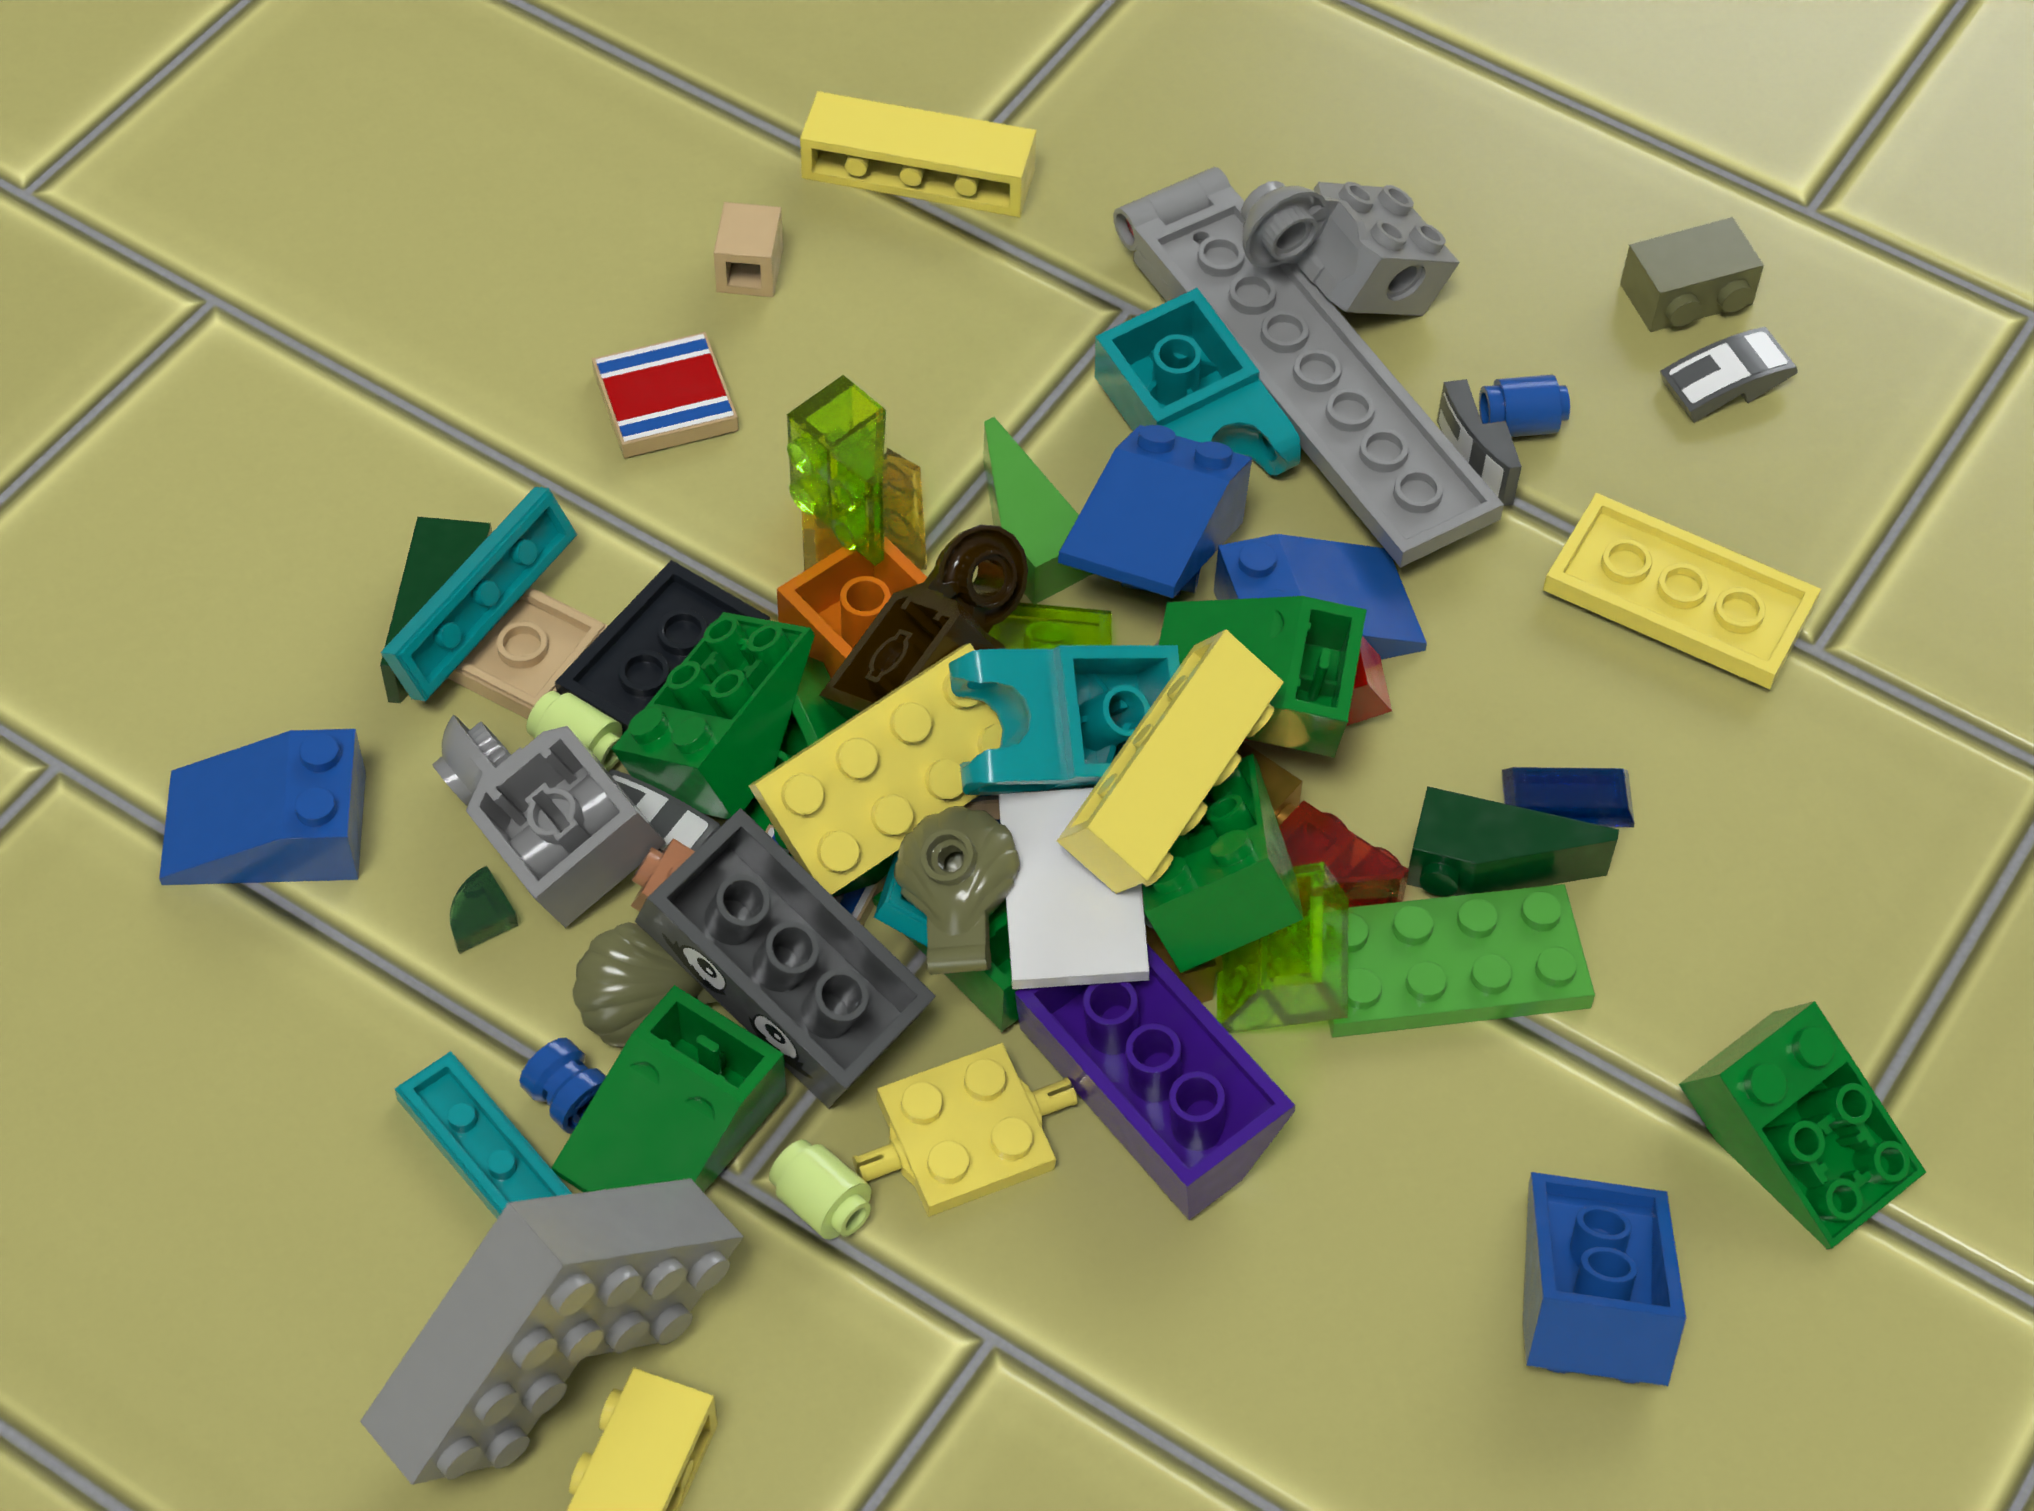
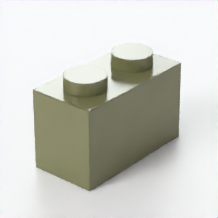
M1731 217L1630 244L1620 285L1649 332H1654L1672 326H1684L1694 320L1723 312H1735L1745 306L1752 305L1764 264L1734 218Z

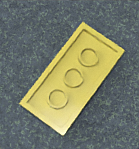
M1598 493L1594 495L1546 575L1543 588L1544 591L1767 689H1771L1811 615L1821 592V588Z
M971 643L960 646L748 785L794 860L831 895L898 851L906 834L912 832L925 816L940 813L948 807H963L979 796L967 795L963 792L960 764L971 762L977 755L987 749L999 748L1002 727L997 713L984 701L957 697L952 692L949 663L974 651L975 649Z

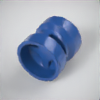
M566 1037L551 1041L539 1049L525 1065L519 1082L520 1087L533 1100L538 1103L547 1102L550 1107L551 1119L563 1131L570 1134L574 1131L606 1075L597 1068L589 1069L585 1066V1054Z

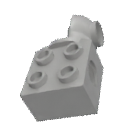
M1271 181L1260 185L1252 191L1241 208V216L1245 220L1242 244L1244 253L1250 263L1261 268L1278 266L1282 263L1297 264L1309 280L1315 283L1324 296L1345 312L1424 316L1460 263L1444 245L1446 242L1444 236L1436 228L1426 224L1413 209L1414 203L1411 197L1403 190L1392 185L1375 187L1363 186L1354 182H1346L1345 184L1318 182L1315 188L1310 190L1302 186H1285L1282 182Z
M453 715L449 720L442 738V757L432 764L460 800L468 806L466 812L534 899L565 928L635 870L651 847L658 850L666 843L597 757L568 726L543 731L523 749L520 747L511 755L482 721L470 730L456 715Z

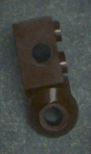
M978 525L956 535L940 552L934 569L923 583L893 593L819 696L845 719L849 720L962 645L971 643L975 650L1006 649L1000 641L988 633L994 625L1003 622L1017 608L1026 590L1028 565L1025 551L1015 535L995 525ZM978 566L977 576L974 582H972L973 573Z

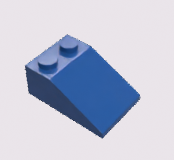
M1139 425L1115 448L1059 551L1058 563L1174 598L1218 550V545H1223L1243 523L1252 457L1232 452L1229 446L1219 442L1209 441L1201 443L1177 436L1173 430L1164 426Z
M1274 534L1218 545L1213 590L1217 600L1306 596L1367 609L1362 636L1380 655L1381 660L1426 651V639L1394 561L1385 548L1283 534Z
M356 729L290 730L172 770L159 875L161 885L358 880L366 771Z
M1531 1172L1528 1186L1523 1304L1526 1366L1546 1368L1556 1373L1574 1372L1616 1378L1626 1383L1643 1382L1668 1386L1686 1322V1312L1667 1191Z

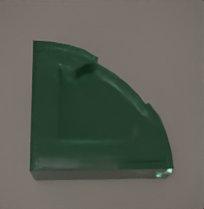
M487 865L465 880L456 892L451 905L450 926L455 947L459 954L518 926L516 912Z

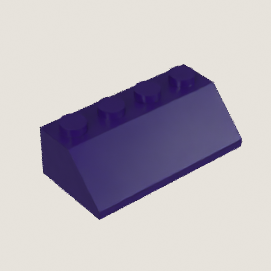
M1148 944L1149 980L1017 990L1015 998L1020 1029L1061 1076L1069 1078L1072 1083L1071 1087H1074L1076 1093L1188 1220L1192 1219L1243 1180L1295 1112V1104Z

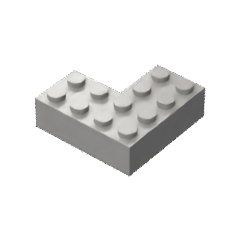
M692 1179L508 1202L360 1422L412 1485L444 1477L451 1480L460 1477L466 1472L492 1466L503 1468L514 1462L526 1450L530 1441L527 1435L541 1415L554 1407L563 1397L567 1389L564 1382L580 1360L585 1357L610 1352L623 1353L631 1348L656 1343L665 1345L678 1338L690 1325L693 1318L690 1312L703 1293L715 1286L727 1273L730 1267L728 1258L744 1236Z

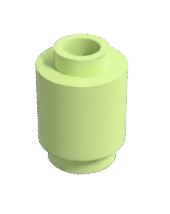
M550 691L538 700L527 720L526 730L529 735L536 738L543 731L568 726L597 757L607 771L616 765L619 759L611 748L622 736V725L618 721L572 693L561 695L556 691Z
M798 1140L789 1145L777 1157L771 1167L769 1180L776 1187L777 1198L824 1239H834L840 1235L844 1237L850 1236L867 1220L871 1211V1205L869 1204L871 1197L870 1185L822 1144L812 1145L807 1140Z

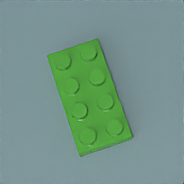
M1565 884L1309 912L1307 928L1332 1038L1591 1009L1595 992Z

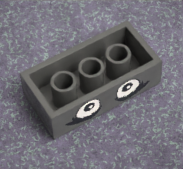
M741 808L647 897L635 919V922L744 1028L784 1053L785 1067L828 1109L915 1021L936 997Z

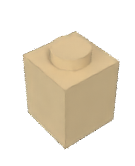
M724 202L714 248L717 292L774 297L783 251L781 207Z

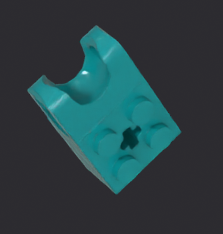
M1198 287L1095 336V379L1132 431L1139 425H1159L1173 430L1177 436L1197 442H1219L1229 446L1232 452L1252 457L1269 475H1279L1300 464V437L1296 429L1260 381V371Z
M1059 645L1054 649H984L971 651L950 662L949 673L952 692L957 697L984 701L997 713L1002 727L999 748L987 749L977 755L971 762L960 764L963 792L967 795H999L1094 788L1180 666L1178 646Z

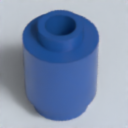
M1553 374L1496 379L1493 385L1482 386L1480 389V419L1482 424L1506 421L1511 437L1556 434L1560 430L1561 421H1567L1570 416L1569 392L1565 385H1558L1557 379Z

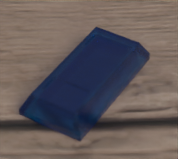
M1511 767L1502 769L1504 804L1606 827H1634L1629 773L1624 768Z

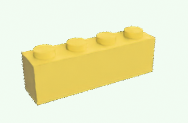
M817 91L800 137L802 178L1021 217L1035 171L1036 130Z
M1226 629L1194 645L1057 839V842L1116 894L1140 884L1148 887L1155 883L1165 873L1173 860V855L1168 851L1178 836H1183L1190 832L1205 815L1208 806L1203 800L1212 786H1218L1224 782L1239 765L1241 756L1236 751L1246 737L1249 738L1255 735L1273 715L1274 707L1269 703L1284 682Z
M633 1367L623 1391L616 1388L613 1389L605 1402L599 1422V1429L604 1432L594 1453L584 1452L575 1466L569 1486V1493L574 1496L567 1511H680L718 1426L714 1396Z

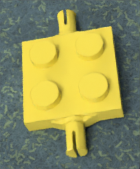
M1003 1043L877 1088L876 1100L889 1127V1144L864 1154L853 1156L852 1160L856 1174L859 1173V1177L868 1182L900 1170L902 1175L916 1188L927 1216L930 1217L1055 1169L1056 1157L1042 1129V1116L1077 1105L1074 1087L1071 1088L1072 1083L1066 1077L1061 1081L1031 1091L1018 1077Z

